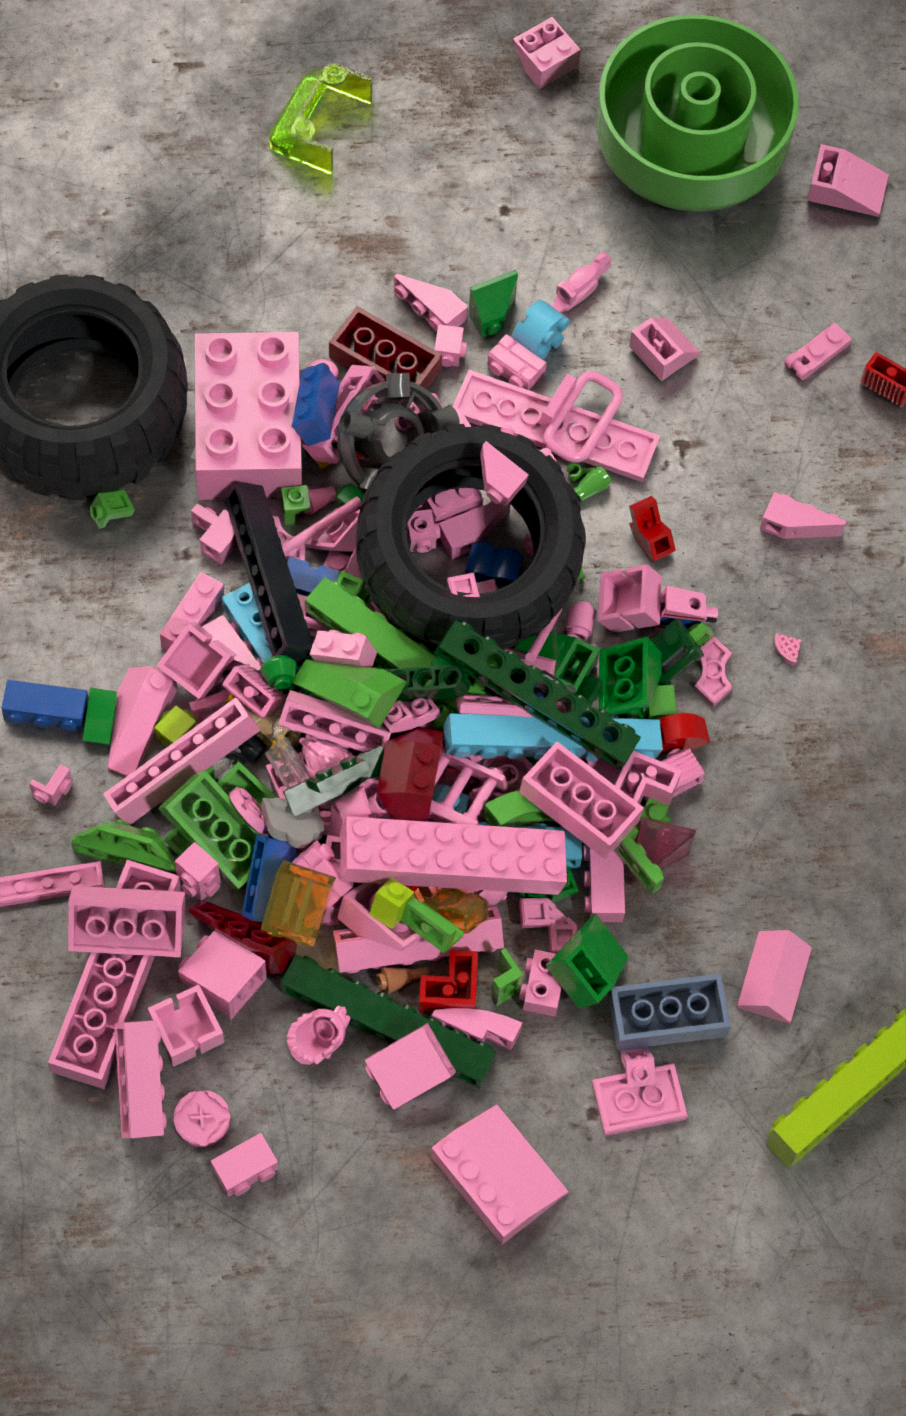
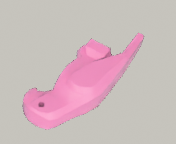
M603 251L593 260L591 265L579 267L566 282H560L557 285L555 302L551 306L562 313L569 311L586 299L598 286V280L601 275L610 267L611 257Z

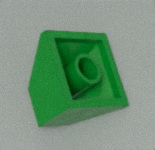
M517 270L470 287L468 314L481 337L495 335L504 329L516 299Z

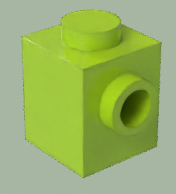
M176 705L171 711H165L159 718L158 724L154 727L155 737L168 747L197 726L196 718L187 709L182 710Z
M391 877L376 892L369 915L390 929H393L401 921L406 903L413 898L414 891Z

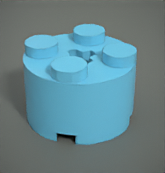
M538 300L524 313L527 317L523 323L518 322L513 331L512 338L544 360L552 347L556 349L563 342L564 336L562 333L568 327L571 320L547 302Z

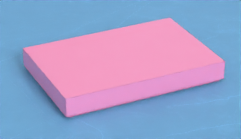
M674 1063L655 1067L656 1083L654 1085L629 1088L626 1073L592 1080L605 1136L687 1119L688 1115Z

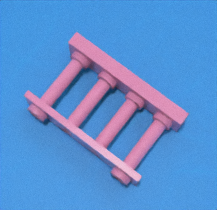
M441 747L435 785L447 765L461 772L444 801L437 803L432 800L428 819L438 823L479 825L477 816L494 787L505 792L508 788L504 773L494 767L488 769L467 758L446 755L445 748ZM473 776L484 781L485 783L468 812L461 814L454 811L453 806L469 778Z

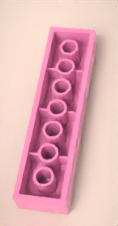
M346 817L340 830L341 881L385 884L392 877L401 884L408 886L559 895L567 883L565 831Z
M127 860L116 888L179 892L181 884L178 875ZM90 953L48 1061L51 1073L105 1089L117 1057L115 1024L131 1021L155 956Z

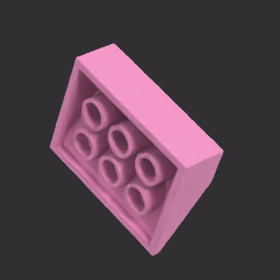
M498 1105L493 1106L455 1129L431 1148L430 1157L501 1245L569 1192Z

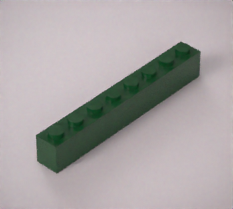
M295 955L280 982L282 993L315 1009L334 1011L337 1006L345 1007L347 1010L346 1016H350L349 1026L388 1045L428 1023L456 1071L453 1076L478 1089L481 1088L496 1056V1052L493 1051L489 1044L482 1041L476 1043L468 1039V1036L458 1029L451 1031L443 1027V1024L436 1018H425L417 1014V1010L409 1005L403 1004L400 1006L392 1002V998L384 993L378 992L376 994L367 990L368 987L360 981L353 980L351 982L343 978V975L335 969L328 968L326 970L318 966L317 961L308 956H303L302 958Z

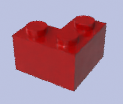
M450 950L448 977L421 975L420 1013H433L434 1010L448 1008L475 1009L478 951Z

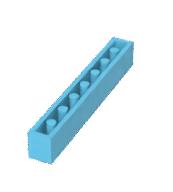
M449 714L443 724L445 754L454 755L457 758L481 755L482 758L486 759L496 756H507L509 759L534 757V759L540 760L556 742H559L578 758H586L588 761L601 760L537 718L512 715ZM580 717L581 724L584 727L589 728V720L587 718ZM612 718L620 724L624 723L635 729V733L641 737L634 751L655 759L663 750L659 720ZM603 731L604 739L612 742V735L608 731Z

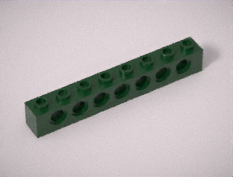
M455 620L434 652L435 655L451 665L457 666L462 672L616 769H620L627 763L641 738L631 726L624 723L620 724L612 719L613 716L609 712L591 706L588 699L578 694H572L566 690L567 687L560 681L550 680L545 677L543 671L538 667L526 665L520 661V657L512 651H504L497 646L496 641L490 637H482L474 632V628L466 622ZM464 644H470L474 648L475 653L468 654L464 650ZM487 658L494 659L497 662L498 669L490 668L487 664ZM510 673L519 675L521 683H514L511 680ZM534 687L540 688L543 691V699L538 698L534 694ZM557 702L565 704L567 713H562L558 710ZM580 716L586 717L589 720V728L581 724ZM603 731H608L612 735V742L604 739Z

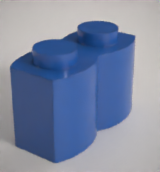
M487 542L472 543L465 574L474 573L477 583L495 579L498 588L506 587L519 578L523 554L510 547L497 549Z

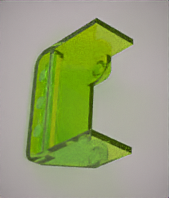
M336 63L326 65L302 76L269 133V146L273 151L329 174L333 172V148L312 140L315 135V126L308 120L326 87L371 104L373 94V77Z

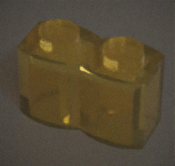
M441 888L423 901L461 929L464 934L471 932L489 918L488 901L485 898L474 893L464 894L456 888Z

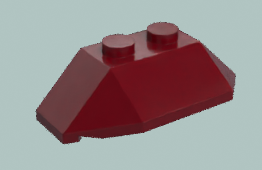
M416 727L386 742L376 795L393 820L428 822L444 732Z

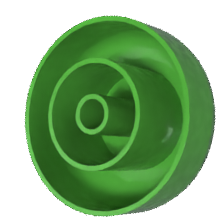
M678 15L663 18L631 33L616 47L609 57L601 76L596 111V129L599 145L607 164L614 174L628 188L651 202L683 211L702 212L728 208L744 202L759 193L771 182L783 165L790 148L798 114L797 85L793 73L782 55L771 43L755 31L731 20L708 15Z

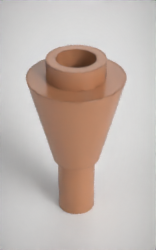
M427 966L411 970L408 968L381 967L380 974H377L378 987L388 995L411 983L413 980L421 979V975L429 976V970Z

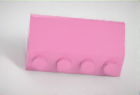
M73 886L69 897L68 951L181 957L185 892Z

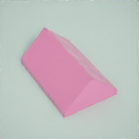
M790 930L759 931L737 1008L790 1024L812 947Z

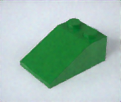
M648 637L600 649L599 680L603 681V685L600 688L599 709H603L612 716L650 706L661 677V652Z

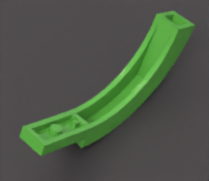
M520 790L510 792L486 803L482 817L490 826L515 828L531 822L555 821L519 793ZM634 827L614 850L652 895L660 890L664 880L663 873L657 864H652L647 858L644 848L639 843H635L638 830Z

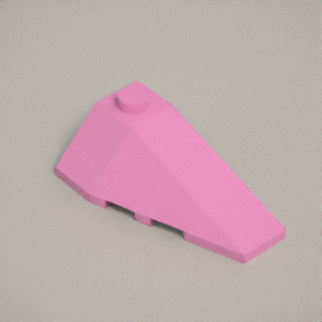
M152 666L128 669L117 692L108 770L127 777L139 768L155 736L154 727L158 724L161 715L168 710L178 690L177 682L162 670Z

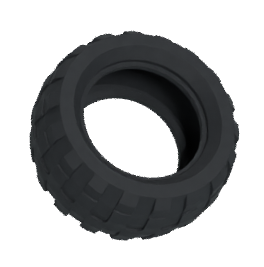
M68 274L50 276V279L25 284L16 289V293L8 299H1L0 469L16 483L22 482L27 484L31 491L48 497L51 494L65 496L66 500H84L85 496L119 491V488L131 482L136 484L147 477L152 466L156 462H162L168 455L187 409L188 383L183 352L178 340L171 332L158 309L150 301L141 300L136 291L122 283L113 284L104 281V277L87 274L84 277L68 276ZM89 350L106 354L124 364L137 379L131 395L120 408L103 419L83 425L68 426L46 422L30 414L15 399L22 380L32 368L48 357L66 351Z
M454 424L432 434L427 432L409 442L401 452L391 456L381 466L363 496L357 520L356 555L359 570L367 586L366 589L376 606L386 613L390 618L389 621L395 627L422 641V644L432 649L438 647L448 628L455 620L468 623L474 628V632L482 637L492 638L501 649L511 648L519 644L523 639L536 635L551 622L569 600L580 576L586 544V533L581 518L579 500L572 485L568 484L558 463L550 455L546 456L538 450L533 441L520 434L516 437L500 431L501 427L483 424L481 427H465L464 424ZM487 441L528 474L526 484L509 504L521 515L528 527L533 544V561L524 574L508 586L492 592L479 593L480 597H466L464 595L473 593L457 591L458 595L453 594L449 588L434 581L420 568L408 545L406 525L420 505L441 492L457 488L484 490L480 453L483 444ZM464 644V650L468 654L475 653L474 648L470 644Z

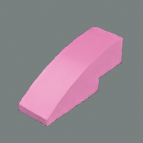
M448 1008L434 1010L432 1017L439 1020L443 1027L451 1031L458 1029L464 1032L468 1039L476 1043L489 1039L509 1050L513 1048L522 1027V1022L484 1010Z

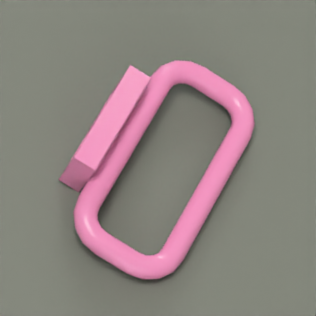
M595 371L584 372L577 379L567 374L538 422L546 428L544 433L546 446L553 453L569 462L579 463L586 460L591 455L621 405L623 395L619 385ZM593 381L608 389L612 393L613 398L580 452H572L558 444L554 439V435L585 384Z

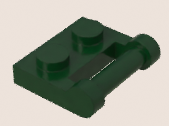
M680 619L672 621L651 640L661 652V677L658 685H671V680L693 661H699L704 656L703 651ZM687 648L688 653L666 672L662 669L681 651Z

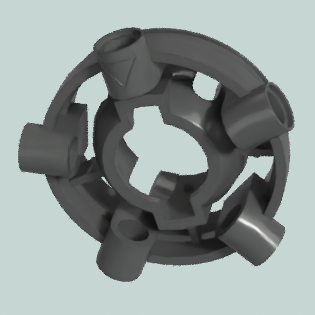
M409 373L386 374V381L361 390L351 399L340 418L337 436L339 455L345 470L360 486L359 490L363 494H365L367 488L376 477L378 470L390 458L384 452L381 441L373 439L376 425L385 426L388 421L395 417L408 419L414 426L406 430L408 444L421 434L427 432L432 434L441 431L446 426L460 423L459 415L454 407L449 405L442 408L438 400L427 389L410 382ZM374 394L376 398L403 397L401 403L393 401L376 402L371 405L373 410H363L360 412L364 404ZM412 402L419 408L420 413L416 414L410 409ZM355 451L365 452L369 460L363 458L358 461Z

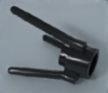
M253 735L238 747L241 753L231 751L227 755L239 759L244 764L249 760L256 763L264 754L267 746L258 737Z

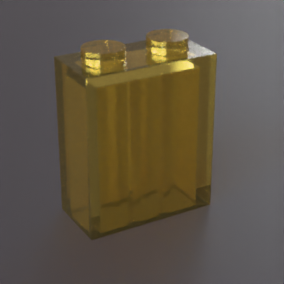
M283 860L276 872L261 930L267 931L275 937H285L294 940L299 945L314 947L321 932L336 877Z

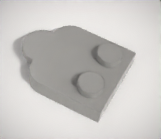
M279 797L262 799L261 810L268 832L273 838L280 841H288L295 848H306L309 843L316 840L319 841L322 838L324 823L318 806L294 816L286 799Z

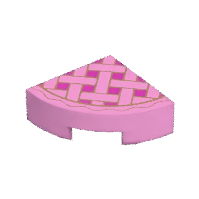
M775 634V649L785 663L795 667L801 639Z

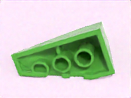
M305 659L292 683L379 729L407 682L384 669Z
M237 758L215 780L228 796L236 787L245 789L259 803L260 810L263 798H277ZM175 826L163 839L179 856L191 846Z

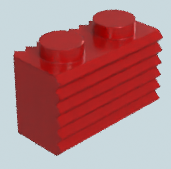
M876 351L864 367L860 384L869 387V390L873 389L878 395L882 394V397L895 402V405L899 404V407H903L906 404V368Z

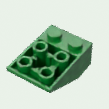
M550 632L538 656L556 660L554 676L561 680L564 685H573L576 692L572 694L576 695L585 677H590L595 668L600 649L577 637ZM536 635L523 639L514 649L528 652Z
M593 914L547 963L546 967L580 1009L601 1001L615 985L629 956L597 914Z

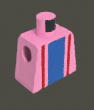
M666 586L661 594L660 625L653 626V631H662L675 619H680L687 630L694 624H700L701 622L716 623L718 608L706 606V596L704 593Z

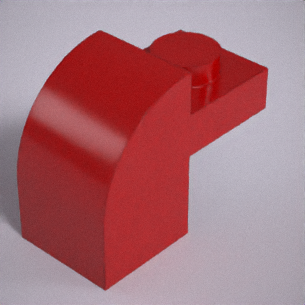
M649 496L629 506L632 522L629 525L632 534L642 551L653 562L676 551L671 529L661 521L657 501L654 497Z
M678 713L660 718L663 750L659 755L675 748L684 750L689 747L692 751L710 743L705 718L693 713Z

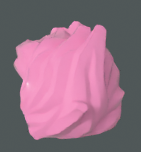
M306 734V738L302 737L299 740L303 745L302 751L307 763L305 768L310 777L315 776V773L321 769L332 768L340 764V761L344 758L353 756V753L345 747L329 741L317 740L310 734Z

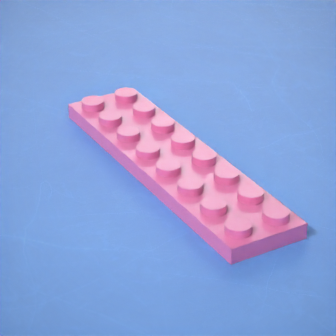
M468 370L453 405L455 410L460 409L470 423L479 426L488 424L512 429L515 431L514 436L520 434L533 441L536 446L547 447L544 442L546 428L538 422L552 398ZM572 405L554 435L555 441L572 452H580L602 415ZM612 419L591 455L582 462L593 466H601L605 470L643 483L659 443L660 435Z

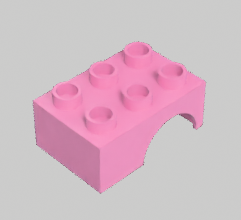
M298 332L195 334L196 478L199 500L224 499L236 481L262 485L267 499L281 498L282 487L302 485L301 437L292 427L300 383Z

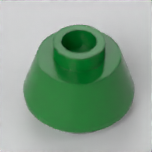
M277 655L265 660L260 668V672L271 687L282 690L288 688L294 681L297 663L287 655Z

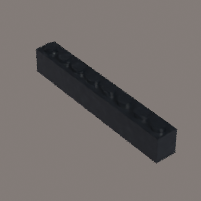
M236 481L225 495L224 500L272 657L287 655L294 659L297 665L302 666L305 659L310 656L313 641L309 634L307 622L303 615L268 499L262 485Z

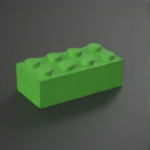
M205 770L197 771L158 809L191 845L195 842L219 863L220 877L231 889H239L248 881L256 835L260 833L243 818L230 797Z

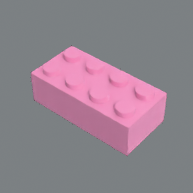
M556 742L525 775L519 791L522 796L605 860L638 824L644 807L559 742Z

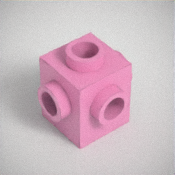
M431 509L415 511L406 525V536L411 552L424 553L431 549H436V540L441 535L439 523H434Z

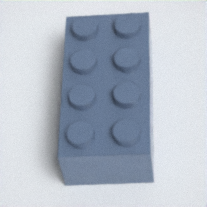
M721 974L612 987L609 992L608 1001L617 1051L727 1037L731 1028Z

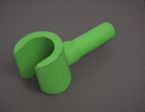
M571 463L567 466V472H578L569 476L572 482L577 483L592 468L596 469L598 466L581 468L579 464Z

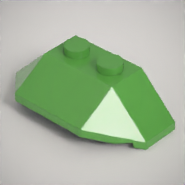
M106 820L72 837L71 845L73 852L125 866L126 861L130 860L177 875L175 861L162 837L151 828L142 827L139 829L132 827L123 820H116L115 822Z

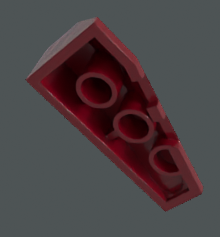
M204 900L191 906L189 909L190 914L212 931L219 932L265 960L266 971L269 973L281 974L285 972L296 955L299 935L263 922L252 921L239 913Z

